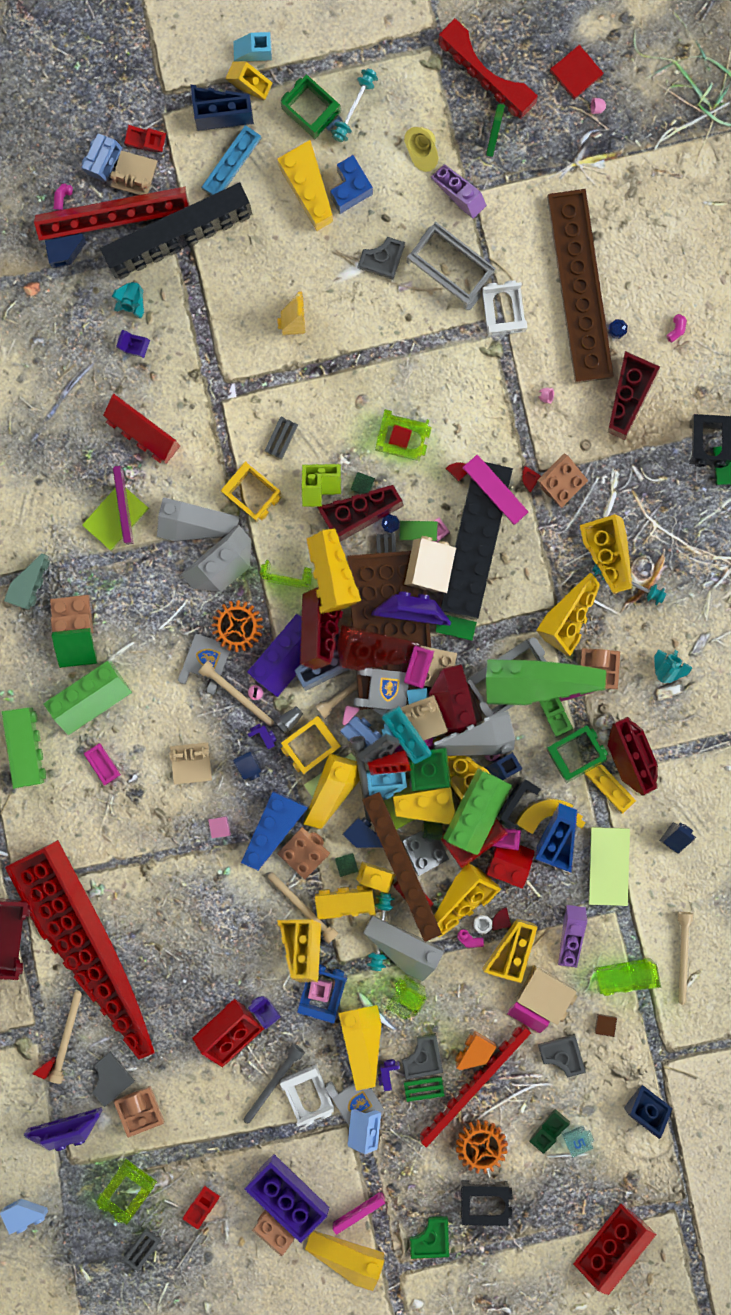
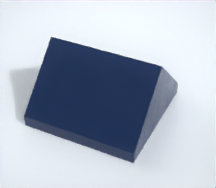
M641 1085L624 1107L631 1118L658 1139L662 1138L673 1109L671 1106Z

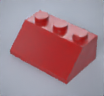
M233 999L207 1025L199 1030L192 1039L202 1055L223 1068L265 1028L243 1004Z

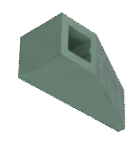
M41 553L10 583L5 602L28 610L34 607L37 596H35L36 591L43 584V572L47 571L50 564L48 555Z

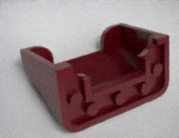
M0 898V980H19V975L23 973V963H20L19 950L23 920L30 915V905H28L27 901Z

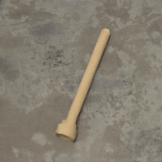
M208 660L198 671L203 677L212 678L266 725H274V721L215 672L211 662Z
M357 680L328 702H320L315 706L323 718L329 716V712L332 711L334 706L357 690Z
M269 872L267 874V878L309 920L313 919L321 923V935L327 944L339 934L334 928L327 927L274 873Z
M678 912V921L681 925L678 1002L681 1005L686 1003L689 926L693 922L694 915L691 912Z
M75 991L55 1066L47 1077V1081L61 1084L63 1081L62 1066L82 996L80 991Z

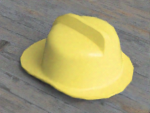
M412 127L407 130L404 141L412 162L421 171L428 172L433 170L437 166L439 158L434 134L424 127Z

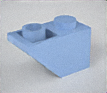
M19 1199L5 1206L0 1212V1216L9 1234L14 1232L18 1234L26 1230L28 1225L32 1223L37 1225L44 1221L48 1209L36 1203Z

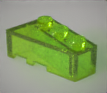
M651 958L593 968L597 991L603 994V996L614 995L616 992L626 993L634 990L661 988L657 964Z
M405 975L403 979L399 978L394 987L396 988L395 993L386 1006L387 1009L403 1019L416 1016L427 999L425 986Z

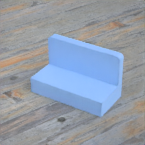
M356 1109L351 1110L348 1147L363 1154L377 1150L381 1112L374 1110L365 1114Z

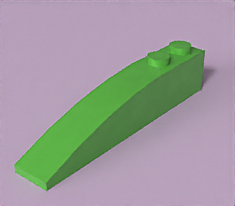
M487 660V704L530 705L532 702L542 700L545 702L550 701L552 698L570 697L569 695L585 694L605 690L606 670L546 661Z

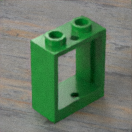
M307 74L303 78H299L291 92H286L281 99L282 110L314 139L341 112V105ZM307 88L328 106L312 125L291 108L293 103Z
M588 725L547 747V752L566 784L607 761L606 756L608 753L605 747L598 744L596 740L598 736L593 728L589 729ZM586 734L599 758L571 773L557 749Z

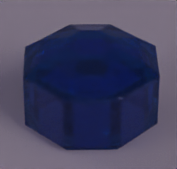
M615 319L610 323L608 333L612 338L621 339L626 335L628 325L624 320Z
M391 514L383 517L381 523L384 532L387 533L396 532L400 525L397 516Z

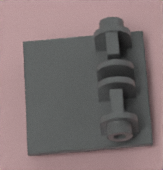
M433 825L402 839L403 846L418 876L449 860Z

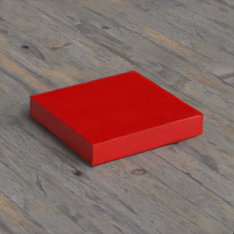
M580 45L550 69L552 75L574 100L604 75L602 70Z

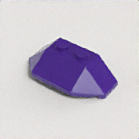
M399 591V595L391 596L372 611L373 616L444 626L451 625V621L437 602L429 599V595L418 594V597H411V593Z
M102 1107L28 1128L24 1133V1137L48 1151L53 1149L61 1151L71 1144H74V1146L85 1143V1140L90 1135L103 1111Z

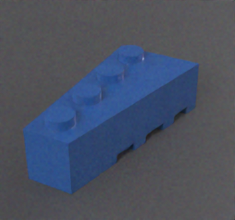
M273 791L241 863L259 871L309 806Z

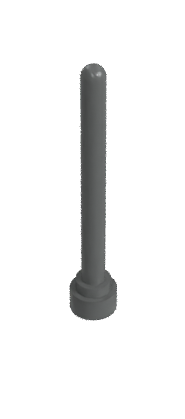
M355 736L349 740L350 747L356 754L362 798H366L369 796L365 762L359 760L357 755L364 750L366 742L365 737ZM364 806L365 817L369 822H371L368 812Z
M296 1044L291 1045L287 1054L288 1058L244 1117L246 1124L252 1121L293 1062L303 1057L305 1051Z

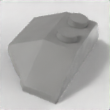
M238 525L183 571L181 576L193 589L222 592L250 568V537Z

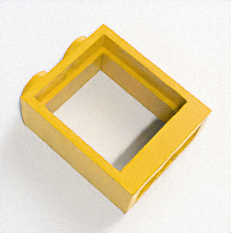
M246 461L221 489V492L256 522L259 520L263 521L269 514L267 510L271 505L275 506L282 498L280 497L281 491ZM249 473L273 492L272 496L256 514L232 495Z
M319 715L281 742L283 746L281 747L282 752L286 757L291 756L294 760L292 765L298 773L302 771L303 774L329 756V753H333L341 747ZM315 724L331 745V748L310 764L304 766L288 743Z

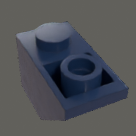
M77 233L67 237H56L46 240L47 256L51 267L57 268L72 265L86 244L84 235Z
M513 752L507 753L484 767L491 775L501 780H505L522 770Z
M358 816L343 832V835L356 848L382 847L377 833L370 828L372 824L365 817L361 819Z
M673 822L659 841L679 854L696 837L692 834L693 830L681 822L679 824Z

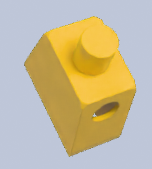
M362 861L356 880L361 885L387 893L391 891L395 874L391 870Z

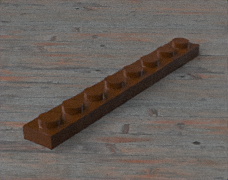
M380 791L363 798L364 806L424 942L442 935Z

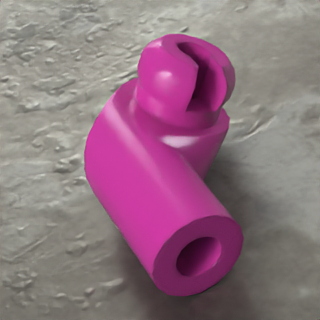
M61 184L55 191L53 209L63 210L64 197L73 193L71 185Z
M681 314L674 316L675 329L666 335L670 343L685 333L687 320Z
M461 929L458 932V940L466 948L484 947L483 937L473 938L465 929Z

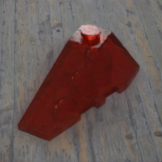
M342 625L337 642L340 667L365 670V668H378L390 664L410 663L414 646H419V643Z

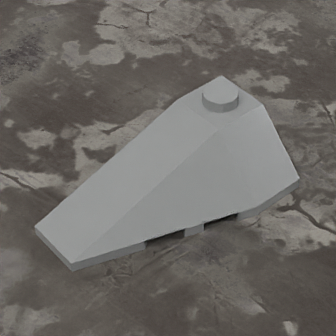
M371 915L363 932L400 969L421 981H424L436 969L444 953L438 945L429 941L424 942L423 938Z

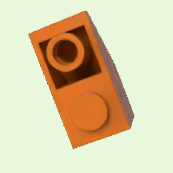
M476 1031L473 1035L470 1034L465 1041V1049L463 1052L459 1051L455 1058L456 1068L464 1070L487 1064L496 1049L495 1042Z

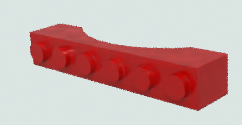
M456 18L439 34L438 42L441 49L445 52L448 51L457 64H462L471 77H476L485 90H490L494 94L495 99L499 103L505 104L508 107V111L514 117L517 116L519 119H522L536 104L538 95L525 83L505 80L493 74L480 62L472 48L469 31Z

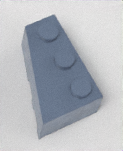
M340 630L334 638L336 645L331 664L316 670L300 665L295 670L305 691L355 667L356 662Z

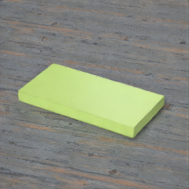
M591 827L589 905L628 906L629 828Z

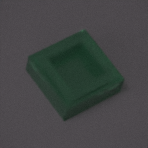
M357 472L351 490L359 494L369 493L375 478Z
M423 820L422 838L442 840L443 823Z
M353 853L335 858L340 877L359 872Z

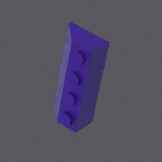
M298 614L292 618L247 671L248 674L277 697L297 675L295 670L301 665L302 617Z
M275 1154L260 1167L244 1189L300 1243L328 1216L330 1207Z

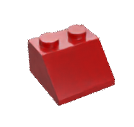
M519 845V850L495 847L485 873L523 889L531 869L535 850Z

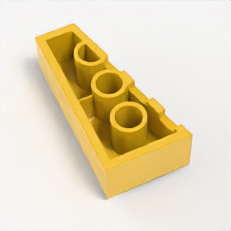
M308 140L279 157L277 161L278 167L314 228L318 231L333 222V215L311 140Z
M335 528L322 530L307 538L310 561L315 566L313 577L317 580L319 587L316 590L317 598H321L322 606L319 607L320 614L345 609L360 602L359 591L355 585Z

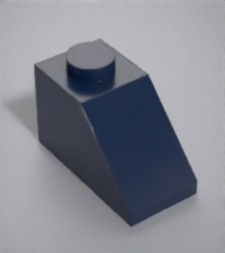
M253 750L233 759L244 780L249 778V781L260 777L259 773L263 770Z

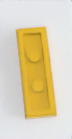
M602 764L584 773L622 814L636 802L632 795Z

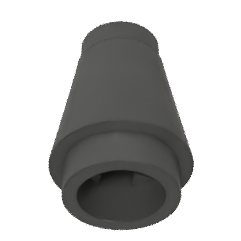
M295 706L278 717L275 724L286 734L293 729L303 713Z

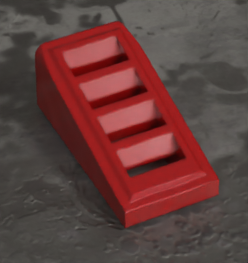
M405 750L368 762L371 775L411 771Z

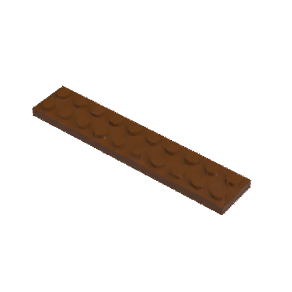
M586 189L548 194L547 199L575 383L613 378L614 374Z

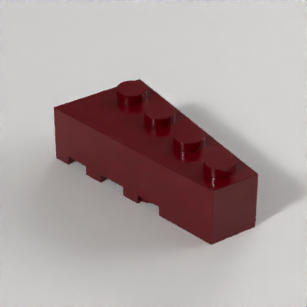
M394 485L369 491V493L333 501L330 504H322V506H317L328 528H335L341 542L402 508L404 505Z
M319 587L302 594L300 664L313 670L331 664L336 645L334 638L339 632V627H337L338 621L342 619L343 615L341 610L320 614L319 607L322 606L321 598H317L316 592Z

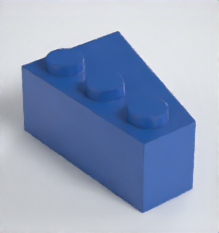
M561 803L558 804L537 844L536 860L571 873L577 809Z

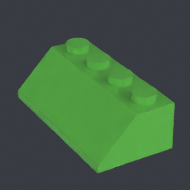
M106 661L43 704L55 722L70 735L130 695L132 691L112 661Z
M33 707L1 711L13 789L44 783L46 770L42 768L41 763L43 751L39 749L38 744L41 738L39 730H36L35 722L38 721L36 711H33Z
M478 768L443 838L459 848L478 855L512 785Z

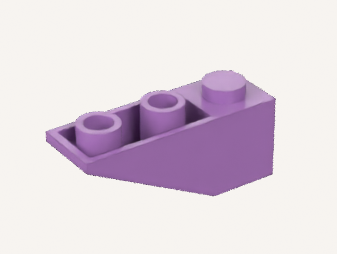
M444 164L431 176V179L471 218H475L487 206L481 191Z
M566 906L558 965L575 968L578 966L587 925L586 907Z

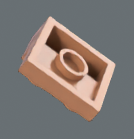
M89 595L50 599L52 632L91 628V633H94Z

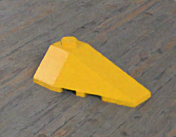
M468 864L461 869L453 880L434 915L442 935L438 936L439 938L457 926L462 917L474 914L472 910L481 904L483 906L488 904L501 890V887L480 868Z

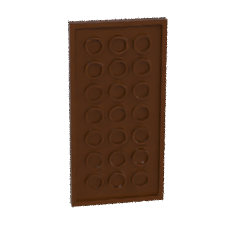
M411 551L346 556L361 598L360 602L350 606L358 698L368 699L371 676L358 675V667L407 672L414 646L431 648L429 623L372 615L374 609L391 596L399 595V591L411 593V597H418V594L427 595V590L405 585ZM408 684V690L420 689L419 687ZM424 686L423 688H427L429 697V691L432 687ZM407 695L406 706L409 705L408 695ZM359 706L360 710L376 709L371 707Z

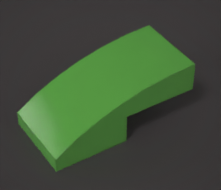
M400 521V540L420 539L421 536L433 538L432 541H437L438 522Z
M559 697L552 698L550 701H539L556 738L573 730Z

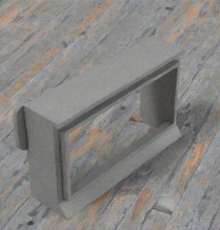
M436 221L420 238V242L407 256L406 263L410 265L412 262L464 303L463 307L466 310H471L479 300V292L493 276L496 269ZM434 233H437L486 271L470 294H467L417 255Z
M534 637L527 638L496 659L512 660L530 648L538 661H546L543 657L545 651ZM486 666L466 681L479 700V707L485 716L489 717L505 712L514 705H498L492 710L489 708L475 687V684L486 678Z

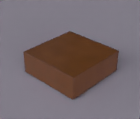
M597 1014L594 1033L614 1037L617 1017Z

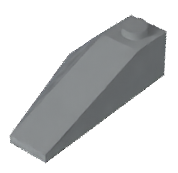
M163 498L158 516L157 537L172 541L225 537L238 526L240 517Z
M505 711L484 719V723L476 727L472 724L461 734L453 733L434 742V749L447 748V756L507 754L514 750L515 745L509 712Z

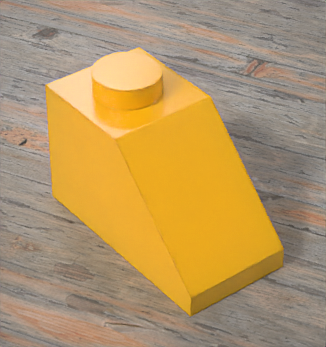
M246 61L232 62L225 78L237 89L262 100L266 99L272 86V82Z

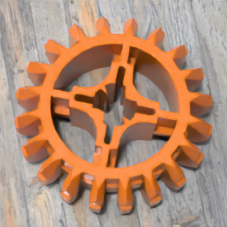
M237 600L236 606H234L232 601H229L230 608L223 604L222 607L225 611L222 612L218 609L216 612L220 614V617L213 616V619L217 620L218 624L213 623L211 626L217 627L218 630L212 633L213 635H220L215 640L218 642L223 639L221 647L228 643L227 650L231 651L233 646H235V652H239V646L242 647L243 651H246V644L253 648L251 641L253 640L258 643L259 640L255 636H262V633L257 632V630L264 628L263 625H258V622L263 621V619H256L260 612L255 611L252 613L255 607L251 605L247 609L248 602L246 601L243 603V606H241L240 600ZM240 610L249 615L242 619H237L232 612ZM228 616L230 626L223 632V620ZM252 620L253 630L248 637L245 632V626ZM234 621L242 622L240 628L243 634L237 629L235 631L232 630L235 627ZM238 633L244 641L232 642L226 637Z
M477 1120L476 1126L470 1122V1129L465 1126L463 1127L465 1134L459 1132L458 1136L460 1139L456 1140L458 1145L456 1152L460 1153L458 1159L463 1160V1166L469 1164V1171H472L475 1167L477 1174L480 1172V1169H483L484 1174H486L487 1168H490L493 1172V1165L501 1166L498 1160L505 1161V1157L502 1154L508 1153L507 1149L504 1148L508 1146V1143L504 1140L506 1138L505 1134H500L501 1128L495 1129V1123L492 1122L488 1126V1121L484 1120L483 1125H481L480 1120ZM483 1133L479 1138L473 1137L475 1134ZM491 1136L497 1141L496 1151L489 1145ZM467 1143L471 1144V1147L474 1148L473 1157L469 1156L466 1151ZM485 1144V1149L482 1148L480 1150L478 1145ZM484 1156H489V1157H490L489 1159H486V1160H480V1159H481L482 1157H484Z

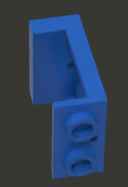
M319 964L318 976L322 974L335 980L328 1010L309 1004L311 999L308 998L311 982H305L297 1013L334 1024L347 981L345 972L339 969L331 971L326 969V966Z

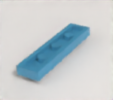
M245 125L203 184L202 190L213 195L226 189L261 140V135Z

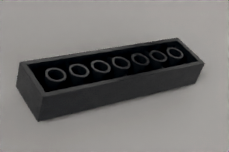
M239 182L101 247L100 250L115 279H123L129 276L130 272L134 270L140 271L151 262L157 263L170 253L171 255L176 254L187 245L189 247L193 246L204 237L210 238L221 229L227 230L238 221L244 222L253 215L251 205Z
M485 462L504 485L509 488L513 468ZM470 478L456 538V551L448 590L443 595L441 609L446 613L477 620L481 610L503 513L472 478Z

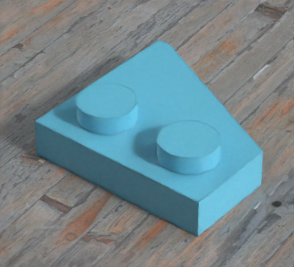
M370 770L366 771L369 796L380 791L383 800H387L396 792H400L407 787L406 772L371 775Z

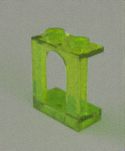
M385 409L375 451L420 461L421 455L425 456L427 445L424 444L425 437L429 438L432 428L428 426L429 420L427 419L426 423L394 416L392 411ZM395 424L418 433L421 437L420 446L415 449H409L385 443L389 426L394 427Z
M266 560L265 564L261 565L260 575L265 582L310 590L313 576L312 568L304 567L302 579L270 574L271 563L269 560Z
M125 1159L106 1188L98 1196L96 1203L101 1210L108 1211L114 1215L113 1217L116 1221L127 1225L153 1190L157 1181ZM125 1177H128L139 1185L141 1189L123 1211L111 1202L110 1198Z

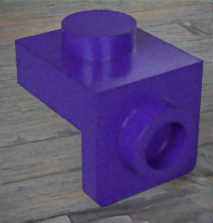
M122 330L116 348L126 354L144 358L150 340Z
M258 724L250 728L251 733L247 734L248 737L260 733L267 749L276 746L275 741L277 739L272 730L268 731L266 725L261 727Z
M264 996L255 998L248 1007L249 1011L255 1014L265 1029L269 1028L281 1017L271 1001Z
M395 1059L385 1060L384 1063L380 1064L381 1074H378L379 1086H383L384 1091L392 1090L389 1071L400 1069V1062L395 1061Z

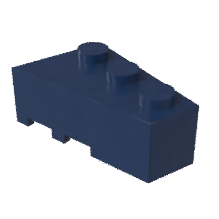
M190 84L197 131L254 124L250 94L227 90L226 92L215 91L214 88L208 87V89H203Z

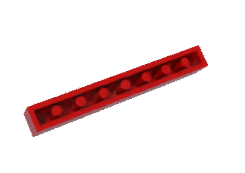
M184 186L35 215L34 225L40 241L166 217L188 207L189 201L186 187Z

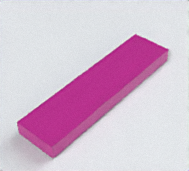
M478 454L463 466L465 472L513 525L529 513Z

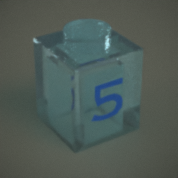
M584 1126L562 1134L572 1158L594 1149L591 1143L594 1141L590 1130L586 1131Z

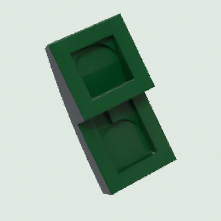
M554 1109L535 1131L529 1142L545 1154L557 1141V1137L570 1125V1121Z

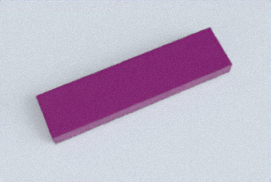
M121 466L113 467L123 542L130 545L134 544L124 473Z

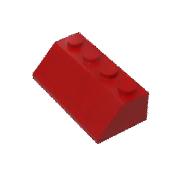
M113 394L103 414L107 419L106 423L113 429L116 427L121 429V435L129 441L132 438L137 441L136 446L144 452L149 450L153 453L151 457L157 462L161 463L163 461L167 464L179 449V443L117 395Z
M620 1204L573 1265L598 1292L609 1295L657 1234L642 1219L623 1204Z

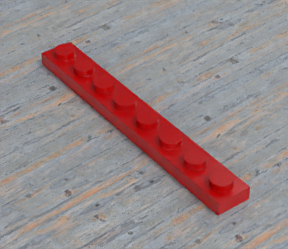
M523 1024L521 1027H516L508 1042L505 1040L499 1046L497 1054L495 1056L491 1055L487 1065L482 1070L478 1069L472 1076L473 1080L469 1084L466 1083L459 1091L460 1094L456 1098L450 1099L444 1112L440 1111L434 1117V1123L422 1130L420 1142L423 1146L427 1148L527 1039L531 1034L527 1026Z

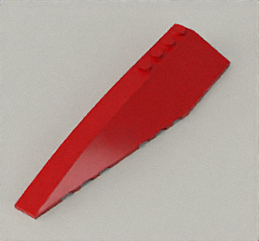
M59 840L6 866L5 869L21 900L27 901L28 905H30V917L40 936L44 940L47 939L52 945V951L60 955L64 960L63 965L67 969L72 970L75 974L74 979L93 1002L96 1001L101 1007L100 1011L104 1016L107 1015L113 1022L112 1027L116 1032H121L124 1036L123 1041L138 1060L154 1054L149 1033L126 973Z

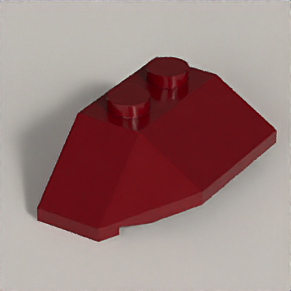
M462 664L442 668L429 691V697L435 696L448 732L443 734L447 736L453 733L461 734L468 729V726L472 724L474 727L477 726Z
M629 717L613 723L607 746L621 780L642 796L657 789L658 764L644 730L631 721Z

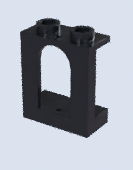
M693 414L690 419V428H692V458L689 464H695L696 467L713 465L715 468L728 466L731 462V416ZM703 429L722 430V449L717 456H710L705 453L703 449Z
M522 777L518 780L497 815L500 818L499 822L510 830L512 827L518 828L508 818L526 789L535 795H538L541 788Z
M461 1180L462 1225L509 1226V1219H512V1207H509V1200H512V1187H509L508 1181H504V1185L470 1184L469 1180ZM470 1196L500 1197L504 1200V1211L499 1215H470Z

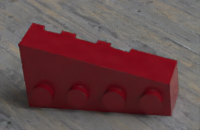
M625 351L608 428L609 434L626 440L659 373L660 366Z

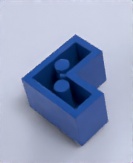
M354 155L337 164V172L343 183L330 190V196L341 214L372 196L373 187Z

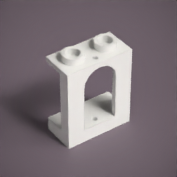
M515 280L505 282L503 285L490 283L483 287L482 296L488 337L526 332L527 321L524 318L521 282L516 283ZM503 292L511 297L515 322L496 324L493 299L496 294Z
M317 1064L281 1079L280 1085L282 1090H285L294 1111L297 1126L303 1125L305 1127L311 1125L315 1119L320 1117L325 1119L334 1112V1105L326 1091V1086ZM312 1079L321 1100V1106L314 1112L304 1109L295 1089V1085Z

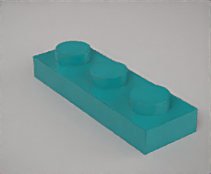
M400 706L382 716V719L394 736L398 738L399 743L414 764L432 754Z

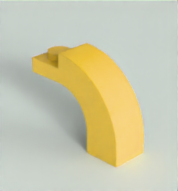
M555 798L541 799L528 805L517 817L515 823L533 834L542 820L553 816L559 803L571 808L574 805ZM577 813L576 826L582 829L586 822L582 820L583 816Z

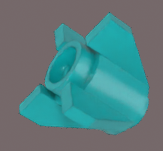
M126 283L114 290L112 297L118 301L114 311L125 310L133 312L139 319L142 318L144 314V291L138 283Z
M659 649L654 655L655 674L660 682L671 683L689 675L692 667L686 663H683L681 666L682 660L677 657V650H674L668 656H666L667 653Z

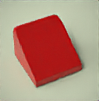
M394 424L388 445L406 450L412 430Z
M56 1057L50 1058L36 1068L32 1074L45 1080L55 1064Z

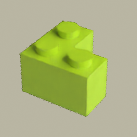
M341 464L302 465V507L322 506V495L341 494Z

